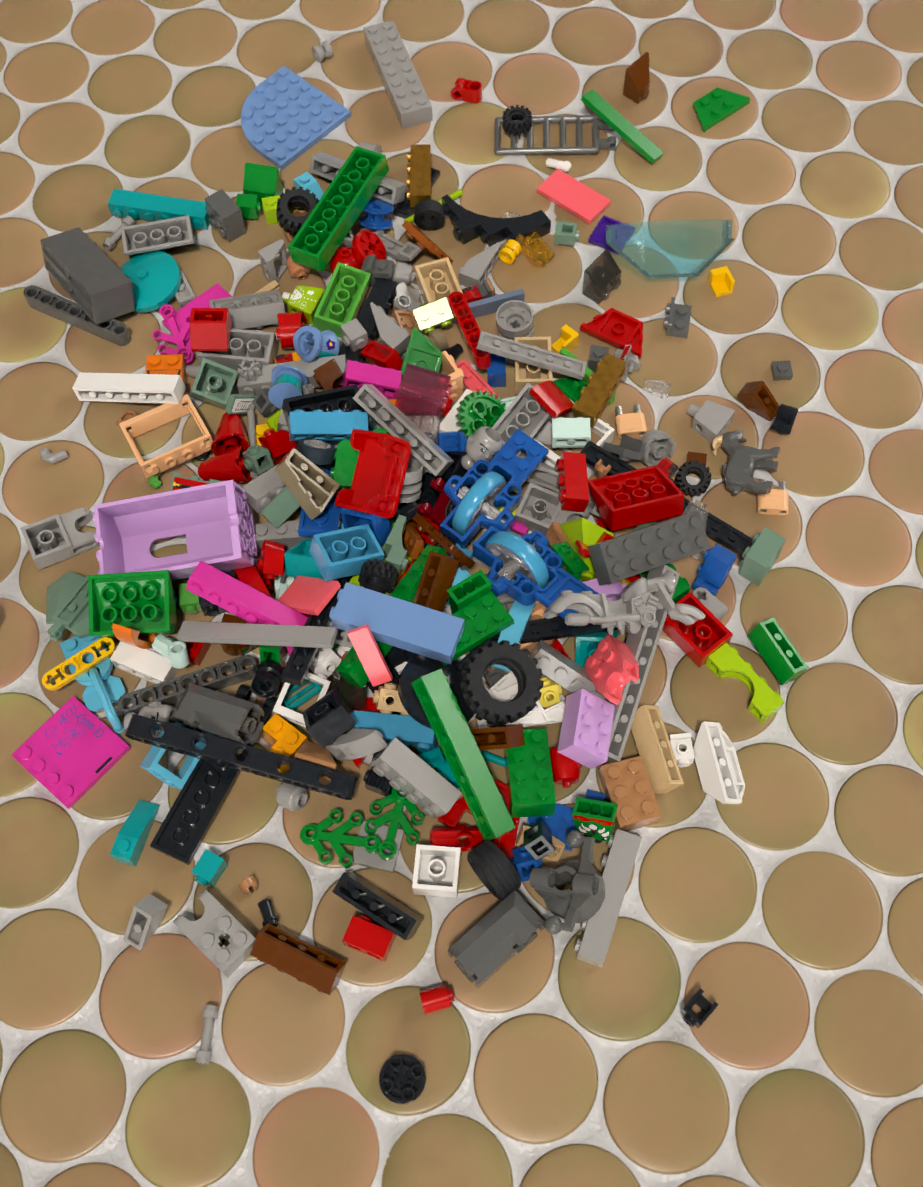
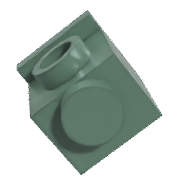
M557 221L554 246H557V244L574 246L575 241H579L580 231H577V223Z

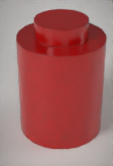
M445 984L419 992L425 1015L452 1007L451 1002L455 1001L451 987L446 988Z

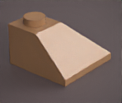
M315 740L312 742L305 741L294 756L295 759L339 771L337 764L326 747L322 749Z

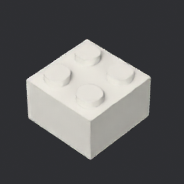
M417 844L412 884L413 894L457 898L461 848Z

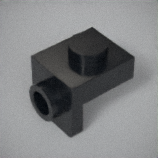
M780 404L772 429L780 434L790 435L798 408Z
M414 501L407 503L401 508L397 507L396 513L393 516L394 520L396 521L398 516L402 515L407 517L406 523L412 521L416 513L420 514L417 511L419 505Z

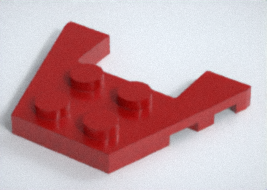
M494 779L499 793L503 796L504 804L510 813L507 785ZM464 796L454 803L447 814L438 817V822L449 828H455L465 812L472 815ZM520 817L513 818L516 828L504 833L496 845L509 861L513 858L512 849H515Z

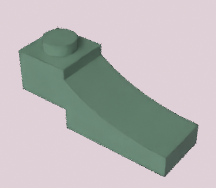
M402 515L398 516L384 548V554L387 556L385 564L389 562L391 563L390 566L395 567L398 574L397 577L400 576L402 570L406 571L409 564L407 550H404L402 544L407 517Z

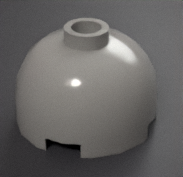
M651 430L640 439L646 442L645 452L642 455L641 461L647 466L658 465L663 458L668 456L671 458L673 456L676 443L666 432Z

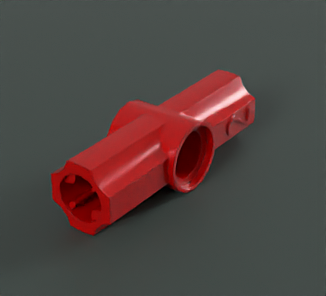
M464 824L457 825L455 828H431L430 845L458 847L463 852L477 847L484 841L478 827L469 828V826ZM462 836H467V838L459 840ZM497 838L489 840L497 845Z

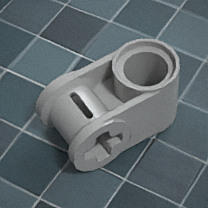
M700 587L694 590L693 595L719 621L728 613L727 606L707 589Z

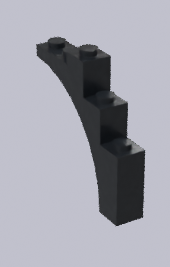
M448 194L442 197L445 215L447 214L454 226V237L457 240L459 239L463 245L480 237L489 247L505 239L507 241L513 239L523 247L550 233L551 220L542 210L513 218L488 217L463 208Z

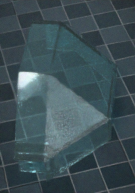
M732 219L644 221L606 225V244L648 279L698 277L735 240V238H732Z

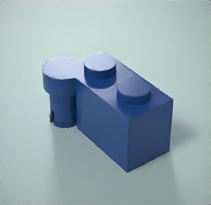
M718 544L712 550L708 549L703 556L705 562L701 563L696 572L699 575L692 589L695 590L702 587L716 596L719 589L725 583L737 555Z

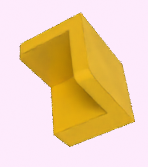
M723 266L710 270L708 283L715 296L719 297L733 292L735 280L728 267Z
M565 324L561 328L560 338L551 345V348L558 354H560V350L564 347L571 352L578 346L579 333Z

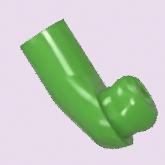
M163 472L149 477V486L151 485L153 489H157L162 484L158 478Z

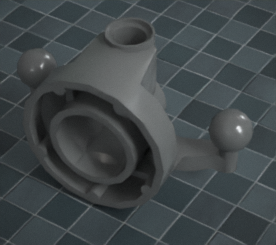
M576 830L567 834L566 842L572 848H579L583 844L581 860H567L555 868H533L530 873L531 887L544 899L546 907L554 915L548 917L545 921V929L550 934H558L560 931L573 932L575 923H582L592 918L601 908L605 899L603 878L593 866L595 839L593 837H584ZM573 880V890L570 888L563 890L566 884Z

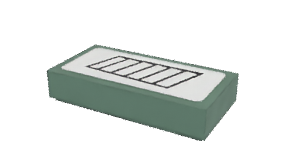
M230 394L225 412L228 414H247L249 410L254 411L255 406L252 401L256 395Z

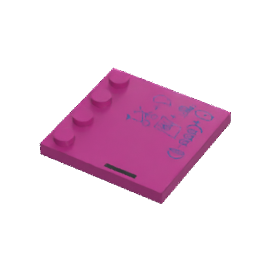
M73 696L11 756L64 806L70 809L131 748Z

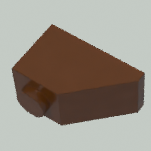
M764 381L747 382L738 393V397L746 409L760 417L772 421L777 415L779 404Z

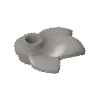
M401 282L396 287L394 306L396 309L403 311H412L422 307L423 305L418 302L421 291L418 289H408L405 282Z

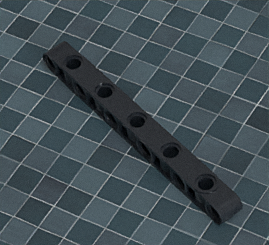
M132 714L125 733L127 738L345 800H352L358 781L357 777L347 773L137 714ZM157 730L164 731L163 736L160 738L153 737V734ZM198 742L206 743L205 748L201 750L196 749L194 746ZM244 753L248 758L245 761H238L236 759L237 755ZM281 765L289 767L287 773H280L277 769ZM325 776L331 782L328 785H323L319 782V779Z

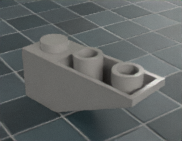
M371 302L370 306L381 343L396 349L398 354H400L408 347L410 340L409 332L405 328L399 327L393 317H388L381 306H376Z

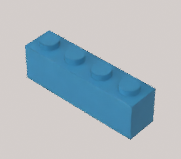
M298 409L290 412L288 418L289 441H299L304 438L322 441L350 440L353 429L369 431L368 412H362L361 410H353L351 412H343L342 410H333L332 412L314 410L312 412H305Z
M357 710L353 712L357 722L353 728L375 729L383 735L382 739L386 743L396 737L408 748L409 746H415L422 751L436 748L437 738L433 729L421 725L411 716Z

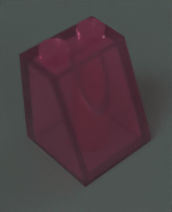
M407 364L398 389L395 406L406 416H439L441 408L445 409L448 398L445 396H450L452 385L449 384L451 376Z

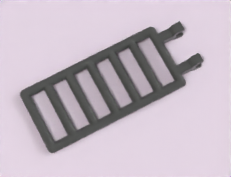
M597 115L532 116V128L527 132V148H517V134L513 136V133H511V147L501 148V124L503 122L502 117L495 118V155L598 153L599 149L606 148L610 151H616V136L599 139V129H606L611 132L615 130L604 120L599 119ZM576 122V147H566V123ZM582 122H592V147H583ZM533 123H543V147L533 148ZM550 123H559L560 147H550Z

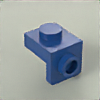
M437 432V445L444 452H465L467 438L463 432Z

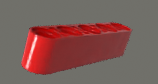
M457 291L451 293L448 301L454 320L476 366L480 369H486L492 363L491 355L489 352L476 349L481 330L464 295Z

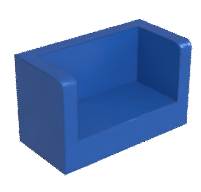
M490 353L492 363L487 368V383L490 387H506L505 357Z

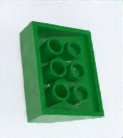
M169 570L88 575L90 637H116L112 630L113 623L140 631L139 636L177 634L176 608Z

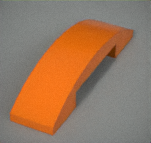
M114 623L112 625L113 633L119 641L142 649L152 648V643L155 637L158 636H139L140 631Z

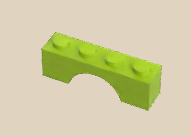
M725 643L708 656L705 665L718 679L735 678L747 686L751 695L748 710L761 724L781 709L784 702L780 694L773 691L768 686L767 681L753 671L751 664L744 661L734 647H730Z

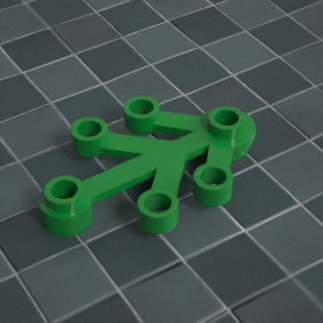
M394 788L392 789V794L379 801H373L370 804L369 810L371 814L379 815L384 807L395 803L394 809L374 820H368L364 826V831L369 835H373L376 833L377 828L390 822L386 840L380 844L378 849L379 857L385 861H389L395 856L396 846L394 840L398 824L406 834L407 844L414 846L420 838L418 832L413 830L402 812L403 805L412 815L411 823L414 826H420L424 821V814L418 811L415 804L411 803L405 796L398 794L403 791ZM376 805L379 806L380 809L374 810L372 807ZM419 816L421 821H416L414 817ZM373 825L375 829L370 830L367 826ZM409 836H415L416 840H410ZM389 850L391 854L385 855L383 851Z
M333 809L330 811L329 817L319 824L305 825L301 829L300 839L304 844L314 847L318 853V859L323 865H329L333 857L329 851L324 849L320 841L329 842L339 857L341 866L343 868H350L353 865V858L345 852L341 844L365 847L369 854H377L382 843L376 835H369L367 838L344 835L354 827L362 825L363 817L359 812H353L347 822L332 832H323L331 825L340 823L343 819L340 810ZM334 814H339L337 819H333ZM360 817L358 822H353V819ZM310 831H313V835L310 836V837H307V834H308ZM371 840H375L373 846H369ZM324 855H329L327 860H322ZM345 858H350L347 864H343Z

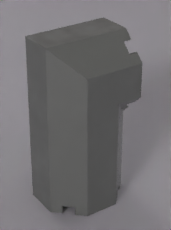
M189 683L170 720L173 723L179 722L188 729L247 745L256 743L263 729L264 722H260V716L264 717V711L256 703Z
M514 890L447 950L448 955L451 958L454 956L457 959L454 962L471 983L475 981V986L479 988L515 956V950L517 953H520L538 936L535 933L536 930L539 928L542 931L545 928V922Z

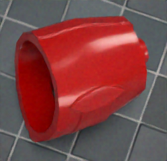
M558 748L549 750L553 782L562 785L563 788H569L572 784L578 783L582 764L558 753Z

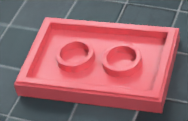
M298 575L277 601L299 613L318 616L340 589L341 585L335 580L324 581V579Z

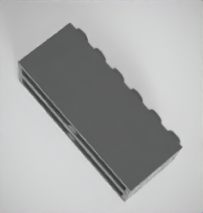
M79 227L40 240L45 269L96 325L135 311V298L132 294L133 283L131 279L127 278L123 271L114 264L113 260H110L105 252L101 251L97 244L89 238L88 234L84 233Z

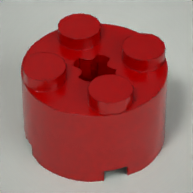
M304 312L278 313L277 321L279 328H276L277 339H281V349H295L293 337L299 328L308 325Z

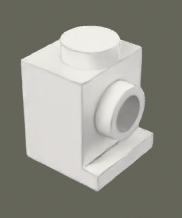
M691 733L669 736L678 767L690 766L695 759ZM685 748L686 751L682 752L679 749Z

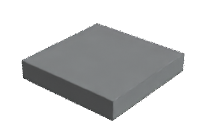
M363 820L358 837L367 838L369 836L364 831L367 821ZM373 825L367 826L370 830L375 829ZM383 825L377 828L376 833L373 835L378 836L381 842H384L389 826ZM397 828L394 840L396 853L393 859L385 861L379 857L378 853L369 854L365 847L355 846L352 856L353 864L394 873L404 831ZM375 840L369 842V846L375 844ZM389 850L383 851L385 855L391 854Z

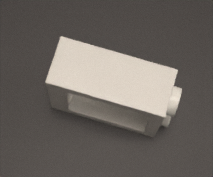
M307 672L305 679L323 686L317 699L318 701L325 696L331 681H328V677L323 674L316 673L314 675ZM285 683L272 714L276 713L283 719L306 728L302 714L281 706L290 686L289 683Z

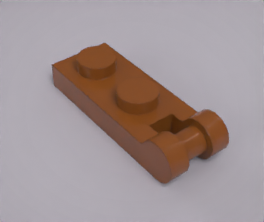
M408 521L402 537V544L404 549L407 550L409 558L417 559L424 549V541L416 530V524Z

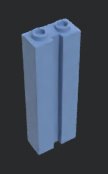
M348 582L345 583L343 589L339 590L336 607L333 606L329 614L333 627L349 631L368 624L376 641L448 664L452 663L456 647L465 629V619Z

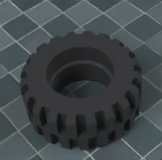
M502 640L500 643L492 641L488 645L484 644L479 647L464 662L463 669L458 677L460 679L458 691H462L460 698L462 703H467L468 707L466 709L468 712L471 713L473 711L476 714L475 718L478 720L484 719L487 724L491 725L494 723L498 725L511 724L527 715L534 709L536 702L540 700L542 693L539 691L543 688V681L539 677L543 675L542 671L535 666L538 664L536 658L531 659L528 656L531 652L527 649L522 651L520 649L521 645L517 643L509 645V641ZM498 664L507 667L513 672L518 682V692L511 701H497L485 691L482 676L487 667Z

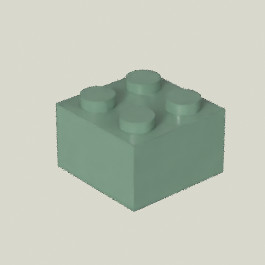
M203 358L191 389L190 397L225 410L238 371Z
M766 527L761 533L757 532L752 540L753 544L751 547L748 546L742 555L743 558L739 563L741 567L739 575L760 586L779 558L786 538Z

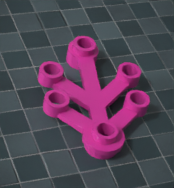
M165 304L160 308L159 313L164 320H167L172 335L163 333L161 330H155L152 333V337L157 342L166 341L178 347V350L169 348L166 344H161L158 347V352L161 355H187L185 361L186 364H189L194 359V353L191 350V340L189 339L186 346L184 340L190 330V324L188 323L190 315L185 317L184 324L179 332L174 319L175 310L171 305Z

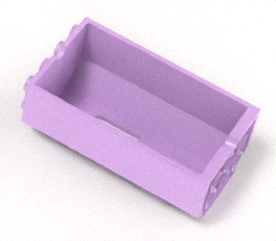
M234 480L94 505L92 515L93 521L96 524L94 537L96 542L100 543V549L96 551L100 567L98 575L169 570L171 581L189 578L200 561L222 572L254 566L255 560L252 557L257 555L256 534L251 506L249 507L247 501L244 500L247 499L245 489ZM186 535L187 553L155 558L151 554V546L155 541Z

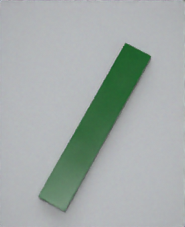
M593 89L582 96L581 101L650 163L653 164L663 156V151Z

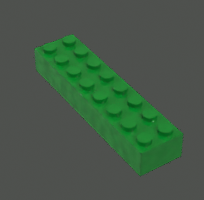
M358 146L354 148L288 246L293 262L323 272L388 173L389 168L386 155Z

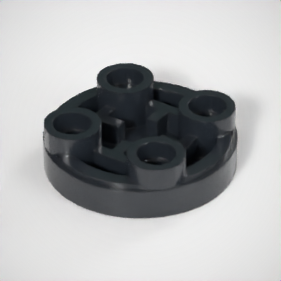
M406 1054L393 1055L381 1068L379 1074L380 1089L384 1096L393 1103L401 1105L412 1103L420 1097L425 1088L426 1074L424 1068L413 1056Z

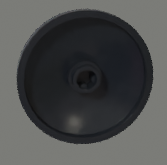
M418 655L411 659L401 671L397 687L400 701L407 713L421 725L432 729L411 683L439 669H442L447 677L448 684L457 698V703L462 714L466 717L467 723L474 716L475 713L473 711L469 713L466 709L468 707L467 703H462L460 698L462 696V691H458L460 671L455 666L458 661L454 660L451 664L444 666L441 661Z

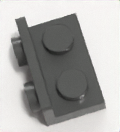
M672 297L671 303H667L665 314H669V317H665L663 328H667L666 336L687 338L692 306L675 304V297Z

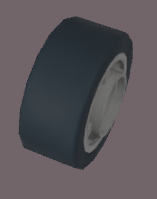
M304 438L298 441L297 450L312 463L329 465L333 462L335 447L331 443L312 438Z

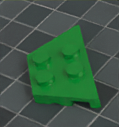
M717 87L693 102V109L697 114L698 122L702 125V132L707 131L748 105L750 98Z
M413 327L401 368V388L398 396L406 395L408 387H421L424 391H428L429 386L436 382L442 363V352L416 327Z

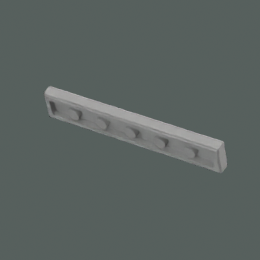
M484 331L480 332L476 348L580 380L584 378L587 363L585 361Z

